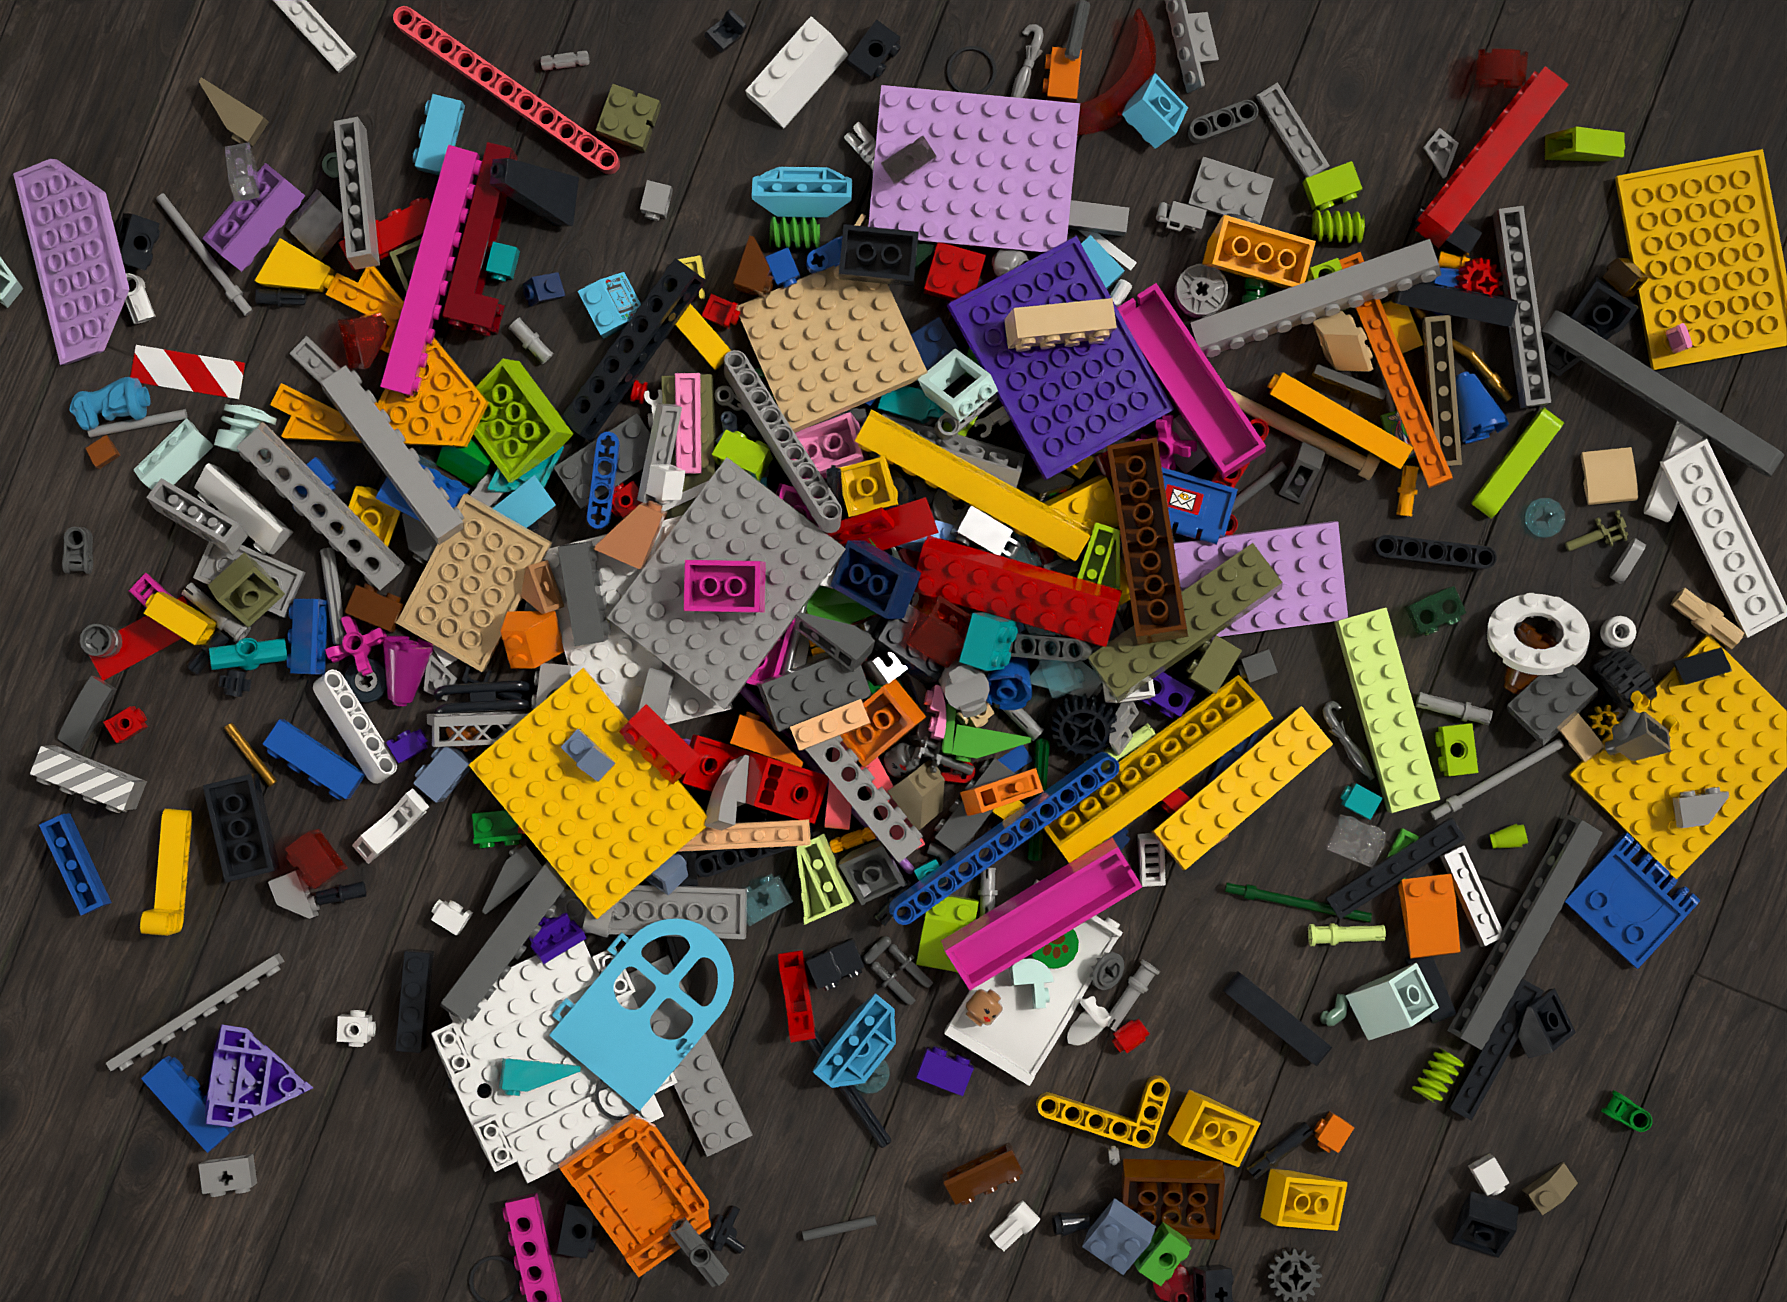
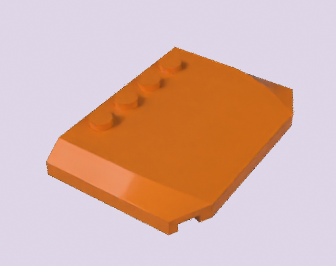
M632 1113L558 1164L562 1173L579 1193L638 1277L681 1248L668 1232L672 1223L676 1220L686 1217L699 1235L711 1227L708 1214L709 1202L656 1125Z

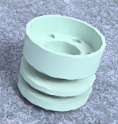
M225 404L224 410L233 413L234 418L222 416L221 420L230 424L231 428L230 430L218 429L214 445L239 452L237 448L239 443L262 421L275 425L277 419L256 408L241 404ZM260 450L261 455L266 458L268 450Z

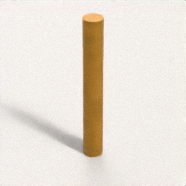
M228 724L224 728L267 785L269 787L274 785L277 780L234 724Z

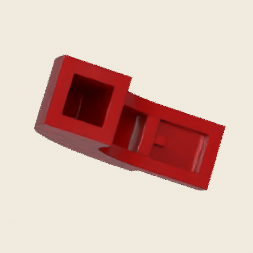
M803 950L778 954L790 1041L797 1042L816 1039Z

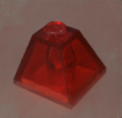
M370 313L339 319L338 324L349 368H369L387 338L385 318L381 316V313Z

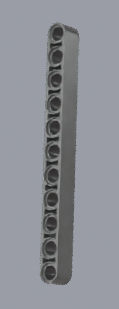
M1554 311L1542 329L1541 333L1547 339L1760 474L1771 477L1785 456L1774 446L1564 313Z

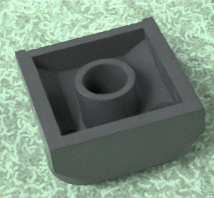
M873 841L853 850L839 861V867L861 905L901 886H906V882L891 853L881 841Z

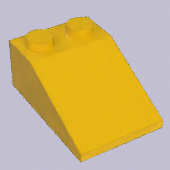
M1189 1090L1167 1134L1185 1147L1239 1167L1260 1122L1207 1096Z
M1270 1169L1260 1217L1276 1226L1338 1231L1348 1182L1290 1170Z

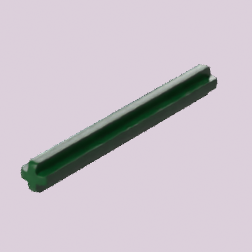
M1038 738L1036 740L1034 768L1037 770L1044 792L1047 788L1050 741ZM1041 793L1036 794V795H1033V796H1032V800H1033L1034 798H1036L1038 795H1040ZM1045 804L1041 807L1040 814H1045ZM1041 829L1029 838L1028 859L1030 861H1041L1044 829Z

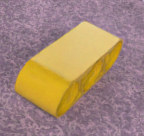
M690 304L675 325L711 367L716 370L724 363L725 355L731 350Z

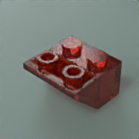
M940 595L927 599L906 643L943 667L949 668L962 653L972 616Z

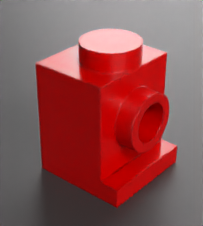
M129 706L114 717L103 722L116 743H124L148 727L145 723L147 720L145 714L140 708L136 709L135 706ZM124 719L129 720V726L127 728H125L122 724Z
M1177 788L1162 799L1163 802L1160 806L1172 815L1174 811L1176 812L1191 798Z

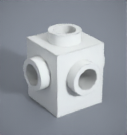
M351 1010L350 1014L338 1016V1042H349V1046L362 1047L364 1043L371 1040V1037L375 1036L376 1023L372 1022V1015H365V1011Z

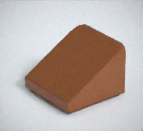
M108 435L103 436L86 447L94 466L99 469L121 456Z

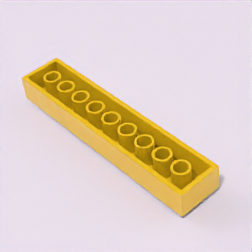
M1237 675L1222 686L1216 694H1211L1119 761V772L1114 778L1043 829L1066 860L1071 863L1101 845L1226 752L1263 727L1273 717L1262 699Z

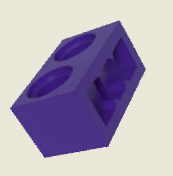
M1162 672L1153 678L1160 685L1159 692L1155 694V697L1141 701L1150 706L1154 702L1162 707L1161 713L1172 719L1174 715L1181 717L1195 691ZM1172 693H1177L1181 697V703L1177 707H1172L1169 704L1168 698Z

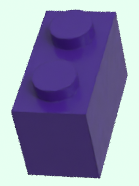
M933 1046V1049L926 1048L916 1078L963 1096L974 1069L973 1065L969 1064L971 1060L960 1055H956V1058L946 1055V1050L937 1046Z

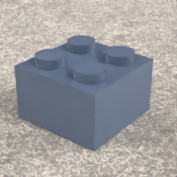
M454 746L438 747L431 755L433 761L430 764H424L415 774L417 779L414 784L436 803L444 801L471 770L469 764L473 761Z
M1114 1198L1088 1230L1082 1247L1124 1275L1150 1244L1156 1226Z

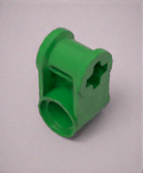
M1612 1091L1613 1096L1606 1108H1602L1601 1112L1638 1132L1647 1131L1652 1125L1650 1113L1617 1091ZM1642 1113L1644 1116L1643 1123L1635 1126L1633 1122L1634 1116Z

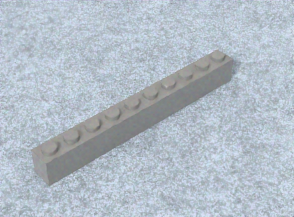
M1428 239L1191 322V327L1196 343L1206 357H1215L1222 351L1238 349L1245 343L1254 340H1264L1268 335L1277 332H1287L1294 326L1310 324L1317 318L1326 315H1336L1340 310L1349 307H1359L1366 301L1382 299L1389 293L1398 290H1408L1413 285L1421 282H1431L1438 276H1441V271L1432 243Z

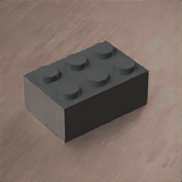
M1572 664L1564 668L1561 673L1539 675L1508 704V712L1544 746L1598 696V688Z

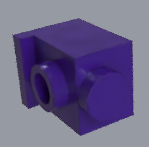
M422 729L412 733L410 730H406L397 736V742L394 739L386 742L398 764L404 763L428 748L426 745L428 739Z

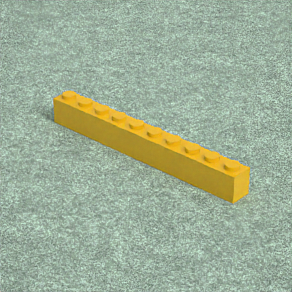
M872 409L855 439V442L859 443L858 446L867 452L874 451L881 456L885 455L887 463L898 464L903 467L902 470L911 476L918 475L925 479L927 485L933 488L940 487L947 491V495L955 500L962 499L969 503V506L971 505L981 512L984 511L991 515V518L1001 524L1006 523L1010 525L1017 534L1032 537L1035 539L1036 544L1043 548L1050 547L1057 551V555L1065 560L1072 559L1076 561L1091 536L1092 529Z

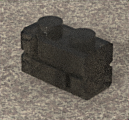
M921 136L913 144H909L883 161L881 166L894 186L936 160L937 156L925 137Z

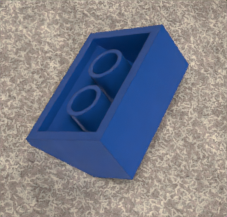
M428 468L435 478L433 483L437 488L442 487L450 498L448 503L451 507H457L463 494H468L470 489L463 486L459 481L451 480L443 476L439 471ZM387 477L376 499L419 520Z
M294 599L293 604H290L289 617L293 619L292 629H289L288 642L292 644L291 653L287 656V667L291 668L290 673L324 675L328 617L327 600Z

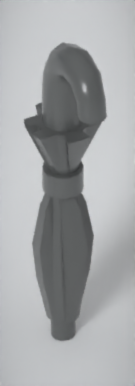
M1335 701L1327 702L1322 711L1324 719L1330 726L1328 732L1339 738L1351 762L1369 780L1374 779L1375 777L1363 752L1354 742L1350 741L1351 739L1345 733L1343 721L1338 722L1332 714V708L1338 711L1342 706Z

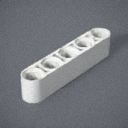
M1677 421L1662 460L1702 440L1703 437ZM1660 464L1644 507V514L1669 522L1678 504V499Z
M328 670L314 682V693L367 778L373 783H381L396 772V760L343 675L337 670Z

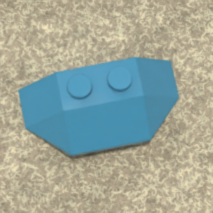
M874 993L852 1013L820 1055L812 1072L831 1088L865 1083L896 1044L895 1009Z

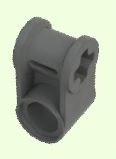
M71 527L65 532L62 560L64 573L69 574L71 571H84L86 574L92 573L93 536L89 529L85 527ZM78 531L83 535V541L79 545L74 541V535ZM75 561H78V562H82V563H81V564H75L74 562H75Z

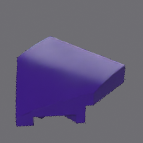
M563 913L556 918L546 919L543 917L538 924L542 927L534 939L529 937L532 943L531 948L543 965L587 939L583 930L574 920H570L567 913Z

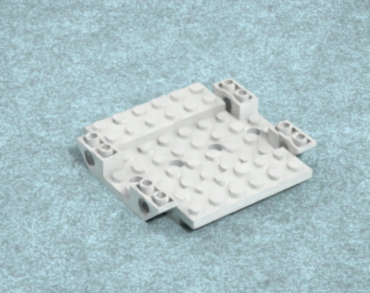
M583 940L544 965L535 955L512 966L503 980L500 978L496 980L493 986L497 989L488 1001L484 998L478 1005L481 1010L473 1021L467 1019L463 1023L450 1014L453 1022L431 1033L443 1065L494 1172L517 1162L526 1183H529L558 1169V1164L621 1121L605 1116L596 1104L595 1089L600 1078L549 1036L560 1023L552 1016L553 1012L565 998L576 1004L615 958L608 950L591 958ZM624 969L614 984L616 999L624 1008L638 1009L632 995L636 991L626 969ZM566 1005L559 1014L564 1018L571 1008ZM503 1058L581 1066V1071L528 1092L520 1091V1096L506 1095L505 1090L499 1088ZM673 1072L655 1093L678 1083ZM603 1081L599 1090V1100L605 1111L611 1115L621 1117L629 1115L636 1110L634 1106ZM483 1083L488 1084L491 1088V1093L487 1098H481L477 1094L478 1086ZM655 1095L648 1100L636 1116L648 1122H653L664 1116Z

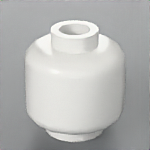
M1611 617L1601 626V639L1610 648L1627 647L1635 639L1636 627L1627 617Z

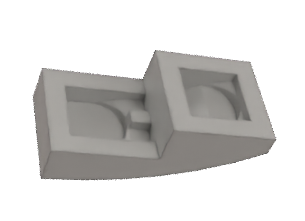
M1133 701L1120 704L1116 712L1117 721L1111 726L1115 727L1116 732L1110 733L1109 743L1115 754L1119 756L1133 737L1129 726L1139 714Z

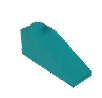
M503 1058L499 1088L504 1089L506 1095L520 1096V1091L528 1092L581 1071V1066Z

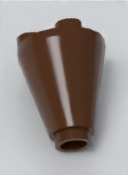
M1523 622L1515 633L1518 641L1530 648L1548 649L1559 644L1552 635L1545 632L1541 635L1535 631L1534 627ZM1507 665L1503 687L1519 695L1539 675L1524 673Z

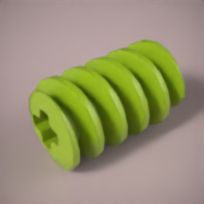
M1315 210L1312 218V238L1314 234H1317L1318 241H1322L1323 236L1327 235L1328 242H1331L1333 236L1337 235L1338 242H1341L1343 236H1347L1348 243H1351L1353 237L1356 236L1358 243H1361L1365 228L1364 214L1361 218L1359 212H1354L1351 218L1349 211H1345L1341 218L1340 212L1334 211L1331 217L1329 210H1325L1321 217L1320 211Z
M1441 1049L1442 1053H1433L1434 1057L1438 1060L1437 1062L1428 1061L1432 1070L1423 1069V1073L1427 1078L1418 1077L1417 1080L1422 1086L1412 1087L1413 1090L1432 1102L1434 1100H1443L1439 1091L1447 1093L1449 1090L1444 1083L1453 1084L1454 1082L1449 1075L1458 1076L1459 1073L1455 1066H1464L1461 1060Z

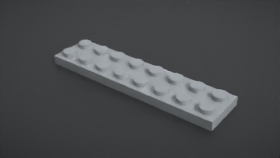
M639 884L617 903L609 934H620L622 932L625 935H635L639 930L651 923L664 919L678 918L699 923L711 930L718 938L745 939L747 888L678 886L668 896L653 885ZM570 889L563 899L558 897L553 905L557 908L549 918H556L563 913H567L570 920H574L583 930L588 908L574 891ZM666 935L673 937H683L681 935Z
M669 955L651 963L661 973L666 975L675 968ZM635 970L628 975L636 991L632 995L638 1008H640L655 992L656 986L639 970ZM680 981L679 987L687 994L682 982ZM666 998L650 1018L653 1032L664 1039L682 1037L693 1024L692 1015L671 998ZM705 1033L675 1068L673 1074L678 1082L674 1084L675 1089L708 1157L751 1137L753 1134Z

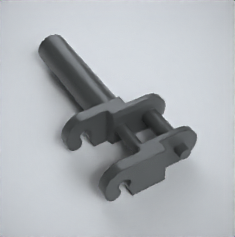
M924 736L920 740V747L915 749L912 759L913 766L918 765L917 759H920L922 754L932 759L930 772L936 773L937 769L935 767L939 764L968 775L973 773L974 766L939 754L940 750H942V742L940 741L933 743L928 741L927 736ZM926 746L934 748L933 754L925 751Z

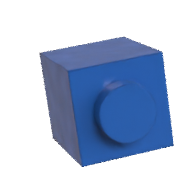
M789 248L765 257L778 288L783 286L785 289L793 284H797L796 280L800 279V274Z

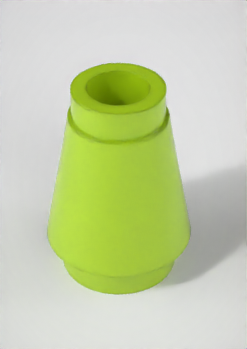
M1516 823L1490 834L1493 849L1523 847V844H1528L1524 824L1517 825Z

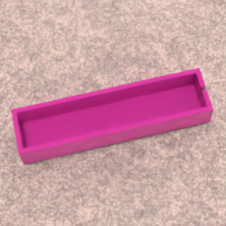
M1157 283L1137 295L1140 306L1136 308V301L1132 298L1117 309L1161 387L1224 479L1263 454L1266 450V445Z
M1112 837L944 938L941 942L944 951L969 990H972L1142 888V885Z

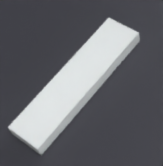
M273 0L339 73L357 57L306 0Z

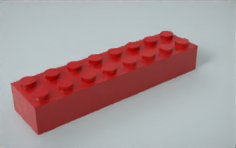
M1546 66L1540 73L1534 71L1417 219L1421 224L1417 227L1416 231L1426 239H1430L1431 243L1440 248L1569 84Z
M927 536L922 546L917 570L921 572V576L914 591L1104 647L1107 646L1122 590L933 536Z

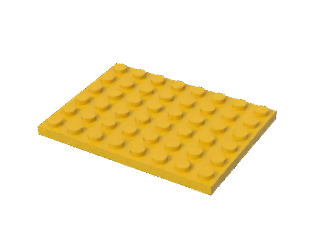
M1763 149L1615 177L1630 260L1649 277L1637 291V297L1652 370L1787 346V273ZM1684 323L1692 341V348L1674 354L1665 332Z
M1710 634L1705 635L1684 658L1722 646ZM1723 647L1722 649L1732 669L1731 672L1691 684L1680 685L1674 667L1655 686L1657 696L1650 701L1649 707L1639 712H1646L1661 725L1662 720L1669 714L1676 718L1681 728L1679 732L1669 735L1671 737V752L1631 761L1621 753L1610 756L1606 749L1603 748L1587 762L1582 760L1568 774L1636 842L1641 844V847L1647 853L1649 852L1654 860H1658L1670 872L1669 875L1671 877L1673 876L1676 879L1787 768V710ZM1608 733L1601 741L1604 747L1605 742L1613 739V734ZM1720 787V791H1729L1728 799L1708 825L1688 828L1676 826L1672 798L1680 797V792L1695 790V794L1705 793V788Z
M582 668L471 762L469 766L594 917L598 919L706 828L705 820L707 816L679 780L672 784L664 779L660 772L650 762H647L633 745L625 741L619 731L629 720L589 672ZM577 729L585 733L616 763L599 782L577 767V762L561 748Z

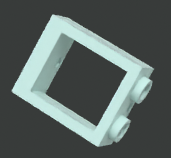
M957 349L951 351L927 371V374L918 378L925 396L960 422L998 391L991 374ZM965 372L977 379L955 398L950 397L943 391Z

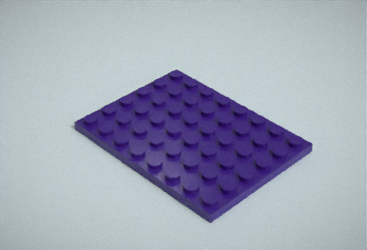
M1077 236L947 305L981 368L991 374L998 390L996 394L1044 480L1053 477L1174 410L1114 302L1117 328L1102 343L1089 344V341H1081L1079 345L1066 347L1065 343L1055 344V347L1050 349L1032 346L1030 350L1017 352L1016 348L1008 349L1004 319L1013 308L1111 298Z

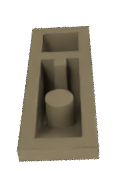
M201 77L199 83L224 125L233 134L231 138L243 146L246 143L254 146L269 121Z

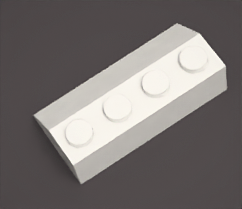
M810 17L745 90L746 95L784 129L849 54L829 31L813 17Z
M209 463L205 466L194 487L200 492L197 496L207 505L212 503L218 508L217 511L239 523L247 536L249 535L255 541L253 546L261 553L275 554L292 535L293 531L220 467Z

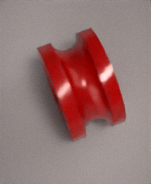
M635 380L631 393L632 402L639 400L641 404L644 403V394L648 389V382L641 384L639 380Z

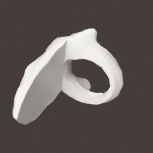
M1094 996L1080 1000V1004L1085 1011L1080 1014L1069 1029L1067 1035L1069 1044L1083 1045L1092 1040L1107 1026L1111 1016H1109L1105 1008L1096 1005Z

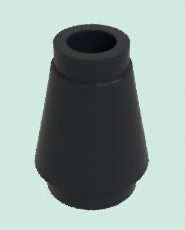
M1058 1212L1057 1215H1052L1054 1234L1064 1237L1085 1228H1090L1088 1213Z

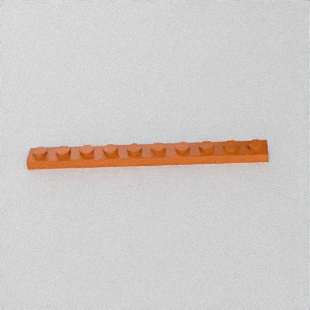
M1361 252L1339 260L1342 269L1364 262ZM1380 299L1366 301L1361 306L1355 308L1429 488L1450 481L1453 479L1382 303Z

